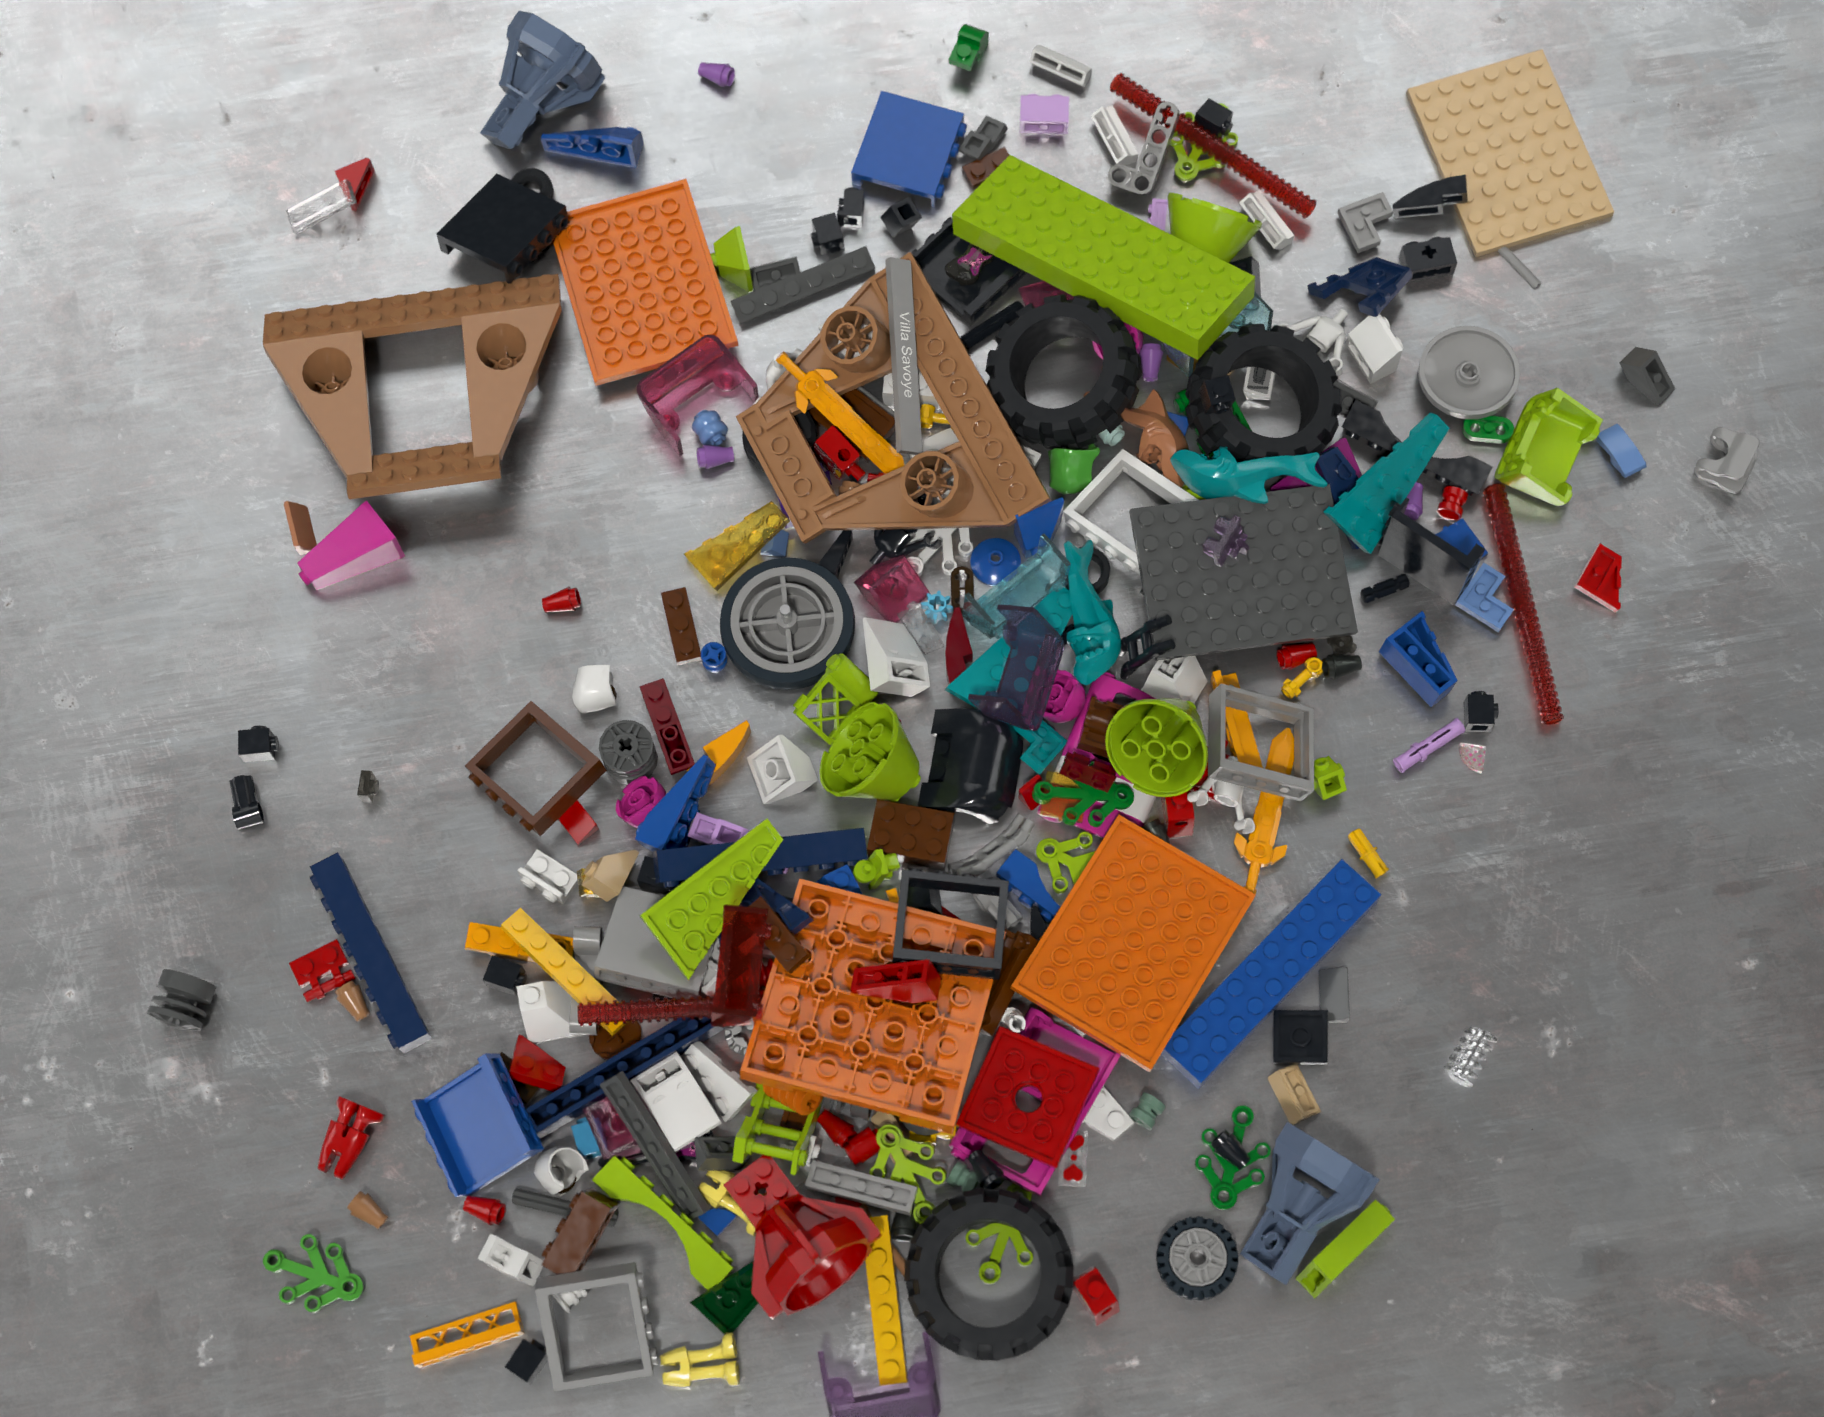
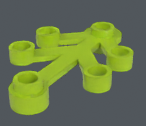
M1218 103L1224 106L1225 108L1229 109L1225 104ZM1184 112L1181 115L1180 124L1185 128L1192 151L1187 157L1183 147L1184 134L1181 131H1174L1172 138L1179 137L1181 139L1180 141L1172 139L1170 142L1178 159L1174 169L1175 175L1181 181L1189 182L1197 177L1199 171L1214 167L1223 168L1227 162V155L1218 150L1234 149L1238 144V136L1230 132L1217 143L1215 141L1209 142L1210 139L1202 134L1199 138L1197 131L1193 129L1195 115L1191 112ZM1185 118H1189V119H1191L1192 121H1191V122H1185L1184 119H1185ZM1227 139H1233L1235 142L1229 143ZM1217 151L1213 154V158L1198 161L1201 155ZM1219 157H1220V158H1222L1224 161L1218 162V161H1216V158H1219ZM1183 167H1189L1191 169L1184 170Z
M1081 832L1077 838L1060 843L1053 838H1046L1038 843L1036 855L1042 863L1048 864L1053 880L1052 888L1054 892L1062 894L1068 889V881L1061 875L1059 863L1068 867L1073 885H1075L1095 853L1094 851L1076 857H1071L1065 853L1079 847L1081 849L1090 848L1093 837L1089 832ZM1082 837L1089 838L1090 842L1088 844H1082L1080 842V839ZM1046 847H1052L1054 849V852L1052 854L1045 853L1044 849ZM1058 881L1064 882L1065 887L1062 889H1058L1055 886V883Z
M883 1125L878 1130L876 1136L877 1143L881 1148L875 1165L869 1171V1175L875 1176L874 1169L879 1168L883 1173L881 1178H885L887 1174L885 1165L891 1153L895 1160V1166L890 1180L901 1183L903 1177L905 1184L918 1188L913 1216L918 1223L922 1224L929 1215H924L921 1212V1208L928 1207L931 1214V1210L935 1206L932 1202L926 1201L914 1173L928 1178L932 1183L939 1185L945 1181L947 1172L943 1167L937 1166L932 1168L908 1159L902 1150L903 1148L918 1153L921 1159L929 1160L935 1153V1147L932 1143H919L904 1137L902 1130L897 1125ZM886 1134H894L895 1141H888ZM922 1147H929L931 1154H923ZM934 1172H941L943 1179H935Z
M1014 1183L1006 1189L1015 1193L1020 1192L1023 1194V1197L1029 1200L1032 1199L1031 1192ZM992 1223L979 1230L973 1229L966 1234V1243L970 1247H977L981 1244L982 1240L999 1233L989 1261L983 1263L979 1269L980 1280L987 1285H993L1000 1279L1001 1269L999 1263L1009 1237L1017 1252V1262L1019 1265L1027 1267L1033 1262V1254L1027 1249L1020 1232L1000 1223ZM971 1234H977L979 1240L976 1243H971L968 1237ZM1022 1253L1030 1255L1028 1262L1025 1263L1020 1260ZM987 1269L994 1270L995 1276L992 1279L985 1277L984 1273Z

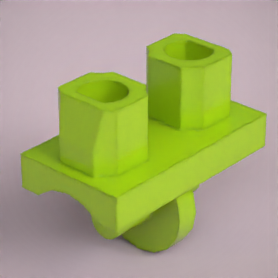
M882 849L874 850L867 860H861L854 866L853 875L855 879L861 883H869V890L877 889L883 881L890 880L893 877V872L898 871L900 868L896 853L884 855Z

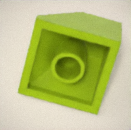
M737 226L713 243L715 253H710L714 267H718L721 277L747 292H753L740 226Z

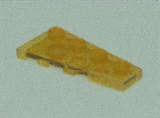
M771 501L744 517L742 522L735 526H729L724 529L722 534L713 539L709 538L700 547L693 551L689 550L684 555L711 586L718 591L780 532L790 520Z

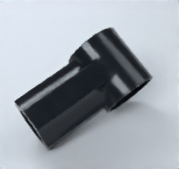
M251 775L234 777L229 782L234 803L232 815L236 828L239 830L263 824L264 815L259 801H257L253 777Z

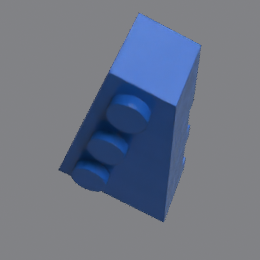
M1421 611L1387 637L1379 653L1430 707H1433L1450 693L1458 680L1444 652L1441 653L1435 641L1436 636L1433 631H1430L1425 621L1426 616Z

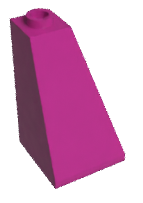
M366 500L297 563L301 569L298 575L307 586L312 584L316 590H320L405 557V554L394 534Z

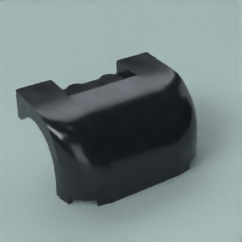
M935 709L931 734L936 737L929 779L928 782H922L917 807L963 812L973 815L987 824L999 822V818L1004 815L1008 807L1012 808L1021 764L1020 757L1023 752V740L1020 739L1019 733L1016 732L1013 726L1004 719L990 713L974 709Z

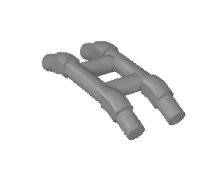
M1018 813L1002 834L975 854L960 861L949 863V872L951 874L957 872L959 876L963 874L974 876L983 874L990 866L1013 849L1024 844L1036 823Z

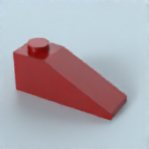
M929 959L854 968L850 991L853 994L908 1003L938 1000L941 977Z

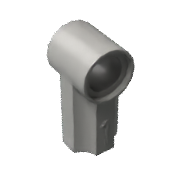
M972 893V897L980 908L985 912L988 911L997 922L999 896ZM1007 898L1005 929L1011 930L1018 925L1023 916Z

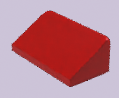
M578 800L558 819L578 845L599 830L595 821Z

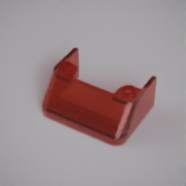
M724 904L711 1026H754L756 1020H762L763 1004H758L764 940H770L772 924L766 923L768 909Z

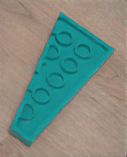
M1429 413L1410 430L1408 438L1402 443H1396L1392 447L1393 452L1387 457H1381L1356 481V486L1350 492H1344L1338 497L1340 501L1333 507L1329 506L1323 513L1363 552L1371 554L1382 537L1381 534L1386 527L1385 523L1390 517L1388 515L1396 503L1401 505L1408 496L1450 428L1437 414Z
M1058 585L945 688V691L981 711L1004 719L1011 726H1014L1072 616L1070 591Z

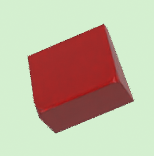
M1036 774L1019 789L1018 798L1030 811L1040 805L1032 797L1035 785L1043 781L1039 774ZM1040 788L1041 792L1045 793L1047 790L1045 788Z

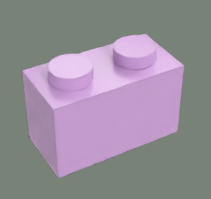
M1037 94L1021 95L1020 133L1068 134L1069 96L1059 94L1052 96H1039Z

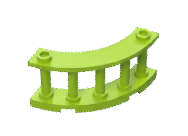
M756 1083L755 1089L758 1092L751 1100V1106L754 1107L751 1117L745 1116L742 1126L735 1136L732 1161L743 1164L748 1154H762L792 1161L790 1174L796 1175L800 1166L805 1167L809 1141L815 1130L823 1098L818 1108L808 1115L803 1131L767 1124L762 1120L765 1109L773 1107L791 1112L795 1111L767 1096L763 1090V1085ZM766 1134L798 1142L794 1150L756 1142L755 1138L756 1135Z

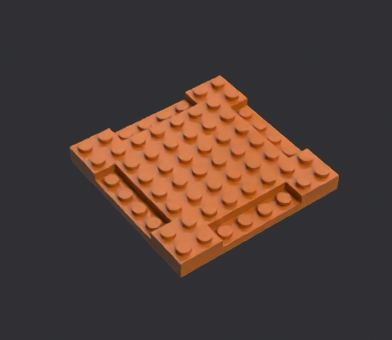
M799 878L792 903L809 914L814 921L794 936L811 956L791 974L785 970L775 957L740 1069V1079L792 1093L794 1089L899 1116V1121L953 1135L994 979L938 973L941 977L938 1000L918 1003L853 994L850 989L854 968L892 964L898 904ZM906 906L902 948L993 958L996 929Z

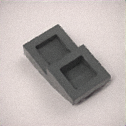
M986 115L975 132L970 130L958 150L979 161L996 146L1008 128L1005 123Z

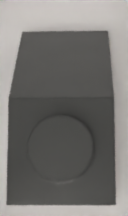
M1635 347L1619 362L1628 381L1655 404L1660 405L1675 390L1657 351Z

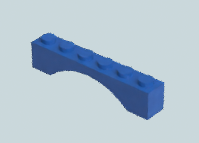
M1015 849L996 872V877L1009 881L1008 893L1013 892L1017 895L1019 902L1029 909L1031 906H1037L1043 920L1050 924L1061 906L1053 900L1045 889L1039 876L1037 864Z

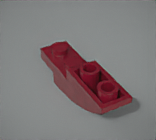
M664 678L639 686L671 775L690 769L695 763Z

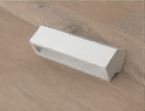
M1040 44L1033 48L1029 60L1031 64L1078 85L1086 86L1092 75L1091 67ZM1039 55L1058 63V66L1055 67L1038 59ZM1067 67L1082 74L1083 77L1080 78L1062 69Z
M1113 105L1106 108L1102 106L1091 114L1116 164L1127 166L1137 162L1138 152Z
M1260 190L1249 193L1239 202L1253 222L1256 219L1263 223L1260 231L1274 249L1281 250L1293 242L1294 234Z

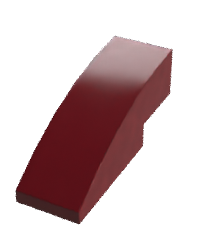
M956 607L953 611L946 637L945 660L948 685L966 670V663L973 662V652L960 607Z

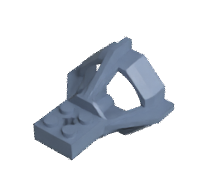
M518 11L507 28L506 38L509 40L499 81V86L506 95L480 132L481 135L493 144L513 149V147H516L521 142L523 132L535 121V114L544 115L547 112L590 101L605 80V75L601 73L602 68L582 43L576 42L565 32L534 13ZM560 82L568 88L561 90L556 85Z
M1287 1122L1276 1139L1273 1150L1272 1191L1269 1203H1266L1268 1209L1240 1255L1273 1278L1287 1285L1317 1236L1316 1232L1323 1226L1359 1209L1364 1201L1369 1198L1380 1179ZM1295 1166L1336 1192L1327 1199L1315 1187L1303 1180L1300 1182L1293 1177Z

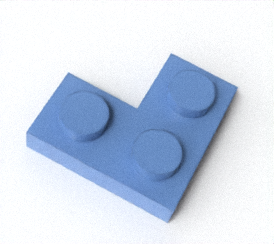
M1486 563L1482 564L1455 604L1498 633L1514 610L1493 597L1503 582L1505 575Z

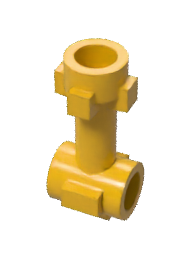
M921 405V428H932L933 422L949 424L944 414L935 413L936 408L933 405Z
M1308 658L1304 663L1306 668L1294 680L1291 681L1287 678L1283 682L1281 687L1283 694L1289 699H1292L1294 696L1297 698L1302 692L1299 688L1310 678H1319L1322 675L1323 670L1321 668L1323 662L1319 658Z

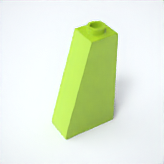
M1375 1199L1295 1279L1316 1298L1395 1220L1389 1209Z

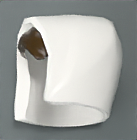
M587 665L578 668L573 684L572 700L579 712L589 713L615 706L617 703V693L612 686L610 665Z
M557 1146L542 1152L534 1165L536 1178L554 1197H560L568 1193L581 1175L589 1170L583 1156L578 1151L569 1147Z

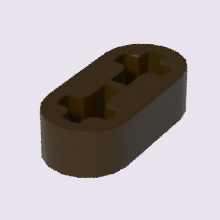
M964 566L955 568L951 573V606H953V611L956 607H960L962 616L968 615L974 608L973 572ZM960 574H964L966 578L965 587H960V581L958 580ZM960 594H965V601L970 602L966 603L964 608H961L958 603L960 602Z

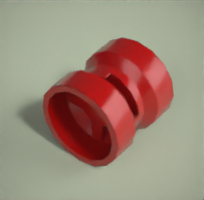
M1447 486L1443 490V502L1439 503L1437 513L1445 519L1460 520L1463 514L1462 506L1467 502L1468 493L1459 487Z

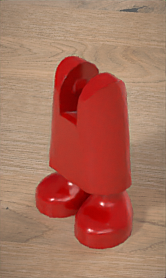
M338 1096L336 1105L339 1109L337 1121H330L319 1156L318 1170L327 1173L336 1156H338L340 1159L336 1165L334 1177L343 1180L370 1135L364 1133L366 1127L372 1123L382 1122L385 1115ZM356 1114L353 1126L350 1127V1120Z

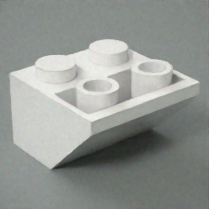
M1381 314L1377 317L1369 315L1348 333L1345 344L1370 384L1396 372L1403 352L1401 340L1393 335L1387 318L1385 316L1382 317Z
M1196 656L1158 660L1151 670L1142 691L1156 699L1177 698L1195 703L1208 681Z

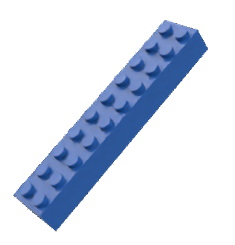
M1341 859L1173 1033L1161 1055L1199 1089L1378 903L1382 894Z

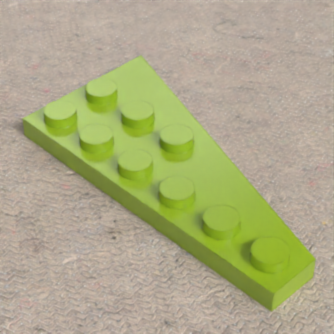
M768 818L764 819L639 915L687 980L691 978L696 967L703 960L717 936H719L742 902L741 900L783 841V838Z

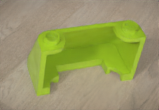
M1558 387L1533 396L1522 410L1513 435L1495 471V479L1504 485L1552 505H1565L1572 497V486L1566 482V479L1582 444L1593 441L1598 437L1603 419Z

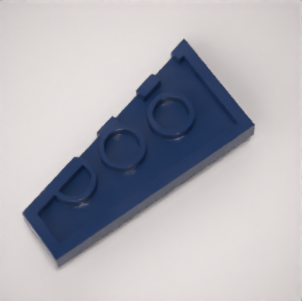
M1332 447L1319 454L1320 458L1315 467L1319 475L1330 484L1333 504L1336 505L1340 501L1338 497L1344 492H1350L1356 486V481L1359 478L1356 475L1355 469L1338 447ZM1347 536V539L1351 545L1352 550L1359 549V547Z

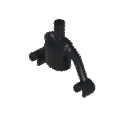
M886 529L884 532L883 530H874V541L879 550L869 561L877 567L885 557L898 561L926 546L934 550L938 549L942 542L938 539L930 545V540L934 537V534L927 533L923 540L907 545L913 537L906 533L904 529Z

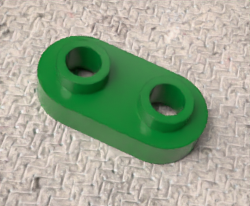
M1489 416L1481 419H1465L1462 432L1471 441L1503 444L1511 439L1514 426L1508 418ZM1472 427H1475V428H1477L1479 431H1478V432H1473V431L1471 430V428H1472ZM1496 430H1501L1504 434L1499 435L1496 433Z

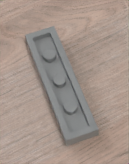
M812 1160L805 1183V1188L909 1216H911L918 1191L916 1186Z

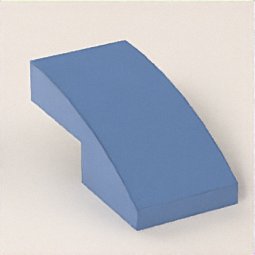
M1618 423L1599 433L1596 441L1610 455L1611 464L1624 478L1646 468V462L1639 450Z

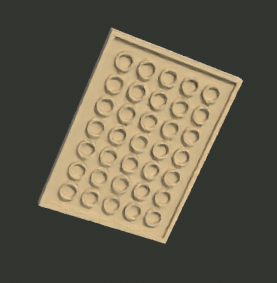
M1543 49L1407 89L1406 95L1441 178L1466 175L1468 203L1453 204L1475 257L1498 251L1502 247L1509 248L1613 216V207Z

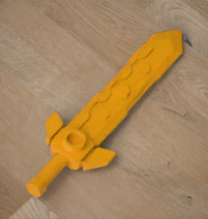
M784 351L776 358V361L798 380L795 387L797 390L794 391L796 407L802 413H806L807 399H809V402L862 450V453L883 473L887 474L905 466L903 456L897 453V450L880 434L875 432L841 396L824 382L838 378L833 371L814 369V371L804 373Z
M1285 728L1272 739L1265 769L1291 775L1294 763V736L1290 728ZM1262 791L1260 792L1258 805L1253 817L1255 830L1249 834V843L1239 833H1236L1234 845L1240 857H1244V861L1250 864L1244 888L1256 894L1260 868L1267 867L1268 864L1274 865L1285 857L1287 845L1272 849L1282 814L1281 809L1284 797Z

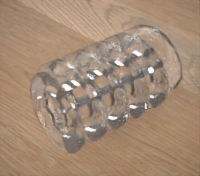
M1466 1027L1464 1029L1465 1036L1459 1038L1460 1045L1454 1047L1455 1054L1450 1055V1063L1445 1064L1444 1071L1460 1085L1473 1087V1084L1468 1080L1469 1078L1478 1079V1075L1473 1069H1483L1478 1060H1488L1483 1051L1492 1052L1493 1048L1488 1042L1497 1043L1498 1039L1486 1030Z

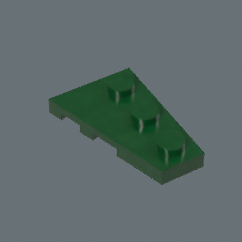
M754 1260L690 1302L723 1334L733 1333L758 1304V1301L751 1293Z

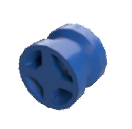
M707 643L701 650L702 663L707 671L717 673L726 667L728 658L725 648L720 643Z

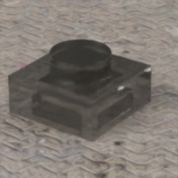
M361 770L357 795L365 803H372L374 795H377L379 790V781L376 780L377 778L372 771Z

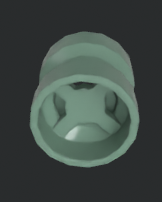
M1144 1092L1139 1099V1105L1132 1109L1129 1116L1142 1127L1151 1130L1156 1123L1155 1118L1163 1113L1166 1106L1154 1096Z
M961 1159L957 1161L946 1180V1183L951 1186H962V1192L974 1190L979 1183L974 1170L970 1171L967 1163Z

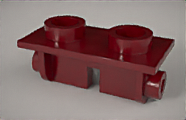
M1075 751L1072 753L1067 752L1064 759L1065 763L1059 774L1108 793L1117 777L1115 776L1116 771L1112 769L1113 766L1095 760L1091 767L1088 765L1090 758Z

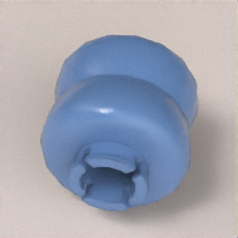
M702 410L696 414L697 416L694 417V422L692 423V430L698 435L700 442L703 445L710 446L722 444L726 440L725 436L728 432V427L721 421L717 411Z

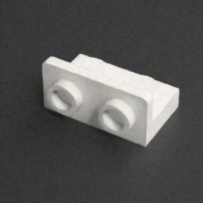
M538 849L525 867H520L517 870L521 877L520 881L530 889L537 887L542 890L541 895L552 903H555L557 900L564 904L581 880L578 874Z

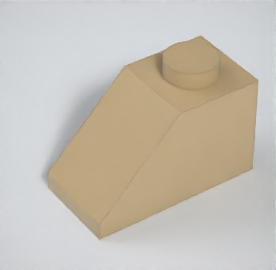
M631 850L603 856L596 862L591 861L584 870L586 877L582 886L608 902L620 894L639 852Z

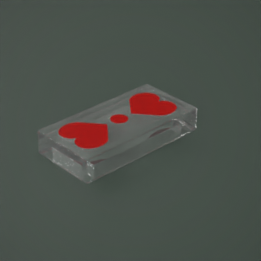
M1077 1131L1062 1157L1059 1167V1186L1086 1187L1088 1131Z

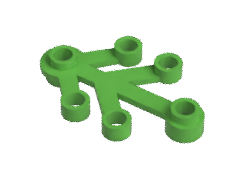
M311 1234L304 1235L300 1240V1245L302 1249L307 1251L314 1268L288 1260L283 1252L276 1249L270 1250L264 1255L263 1265L267 1270L273 1273L285 1270L309 1279L294 1287L286 1286L280 1290L279 1298L286 1304L294 1303L298 1297L323 1285L333 1287L334 1289L319 1297L311 1295L306 1298L304 1302L305 1309L311 1313H317L323 1306L340 1298L345 1301H354L363 1292L364 1284L362 1279L358 1275L349 1272L343 1258V1248L337 1243L329 1244L326 1247L325 1254L329 1259L333 1260L339 1277L328 1273L318 1249V1239ZM312 1238L314 1241L312 1247L306 1248V1240ZM338 1247V1255L331 1257V1249ZM276 1255L278 1262L275 1265H270V1258ZM348 1282H352L354 1285L350 1292L345 1291V1285ZM292 1291V1298L285 1300V1292ZM316 1299L318 1301L317 1307L310 1309V1301Z

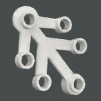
M957 528L920 529L914 534L915 538L907 544L910 545L918 540H923L927 533H933L934 537L930 545L938 539L942 542L944 559L942 562V572L946 575H951L952 571L957 568L952 546V534ZM959 528L961 542L958 544V553L962 557H969L973 552L969 528ZM926 546L917 557L907 558L903 564L904 574L910 579L919 578L923 574L924 565L938 549L934 550ZM969 546L970 550L964 552L961 550V547ZM952 564L954 567L951 570H947L945 565ZM911 567H917L918 571L912 573L909 571V569Z

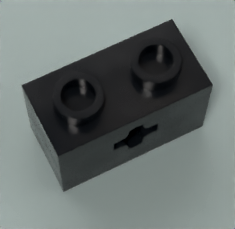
M1434 237L1419 243L1412 241L1403 245L1399 254L1400 264L1411 268L1412 278L1407 283L1454 274L1457 265L1450 237Z

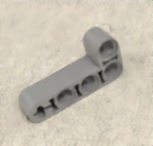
M1166 101L1158 105L1136 168L1133 169L1121 164L1114 165L1108 172V179L1111 184L1143 196L1149 195L1153 191L1179 120L1180 113L1175 104ZM1171 107L1174 115L1173 117H1168L1165 123L1170 128L1167 129L1164 126L1157 125L1158 121L1163 124L1165 120L1162 111H1167ZM1157 131H1164L1166 134L1164 142L1156 144L1153 140V135ZM1149 154L1157 156V163L1153 167L1145 165V158ZM1119 169H1123L1126 172V178L1121 183H1117L1114 180V174ZM1142 177H1146L1149 180L1148 188L1143 191L1138 190L1137 181Z
M575 926L573 931L575 960L595 979L594 966L604 939L602 927ZM597 980L603 986V981ZM571 997L570 1035H598L599 1023Z

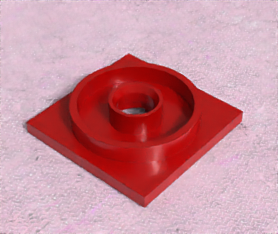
M1000 1026L957 1120L956 1126L1057 1169L1100 1068ZM1034 1087L1041 1093L1042 1102L1035 1111L1025 1112L1017 1107L1016 1095L1022 1088Z

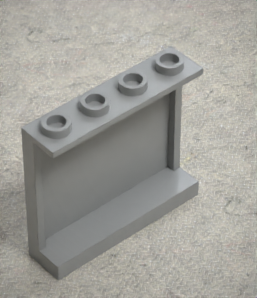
M623 886L617 897L594 966L595 979L698 1004L701 996L702 982L715 941L694 970L691 978L687 980L639 917L640 914L665 895L662 893L645 892L637 887Z

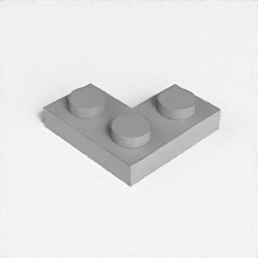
M1381 192L1338 208L1337 213L1357 253L1380 245L1381 239L1373 223L1392 217L1393 210L1384 193Z

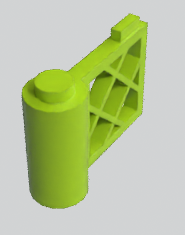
M844 654L832 655L826 662V673L807 695L802 694L793 704L796 708L793 713L828 745L833 743L834 739L831 736L841 722L857 708L870 703L878 694L876 691H871L869 677ZM827 683H830L833 686V697L822 699V689ZM848 700L853 706L846 714H839V701ZM833 702L834 715L822 716V703ZM816 704L817 717L807 718L803 711L808 705ZM834 720V729L827 736L823 733L822 721Z

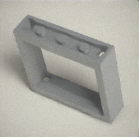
M1220 684L1209 694L1208 778L1303 801L1314 791V708L1300 705L1297 702L1292 703L1281 700L1276 696L1262 695L1253 690L1236 688L1231 684ZM1226 706L1294 724V776L1225 758Z
M636 1262L536 1278L535 1293L554 1392L653 1376L654 1365L658 1364L656 1348H651L650 1339H654L653 1327L651 1322H646L645 1314H649L647 1297H642L641 1288L645 1287L642 1272H637ZM628 1283L642 1360L565 1372L551 1295Z

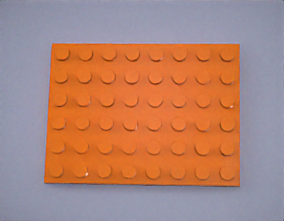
M687 179L567 212L569 224L553 239V243L595 386L739 346Z
M1118 815L1011 985V989L1148 1072H1151L1256 894L1123 816Z

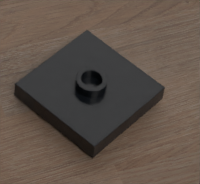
M1274 1010V1065H1328V1010Z

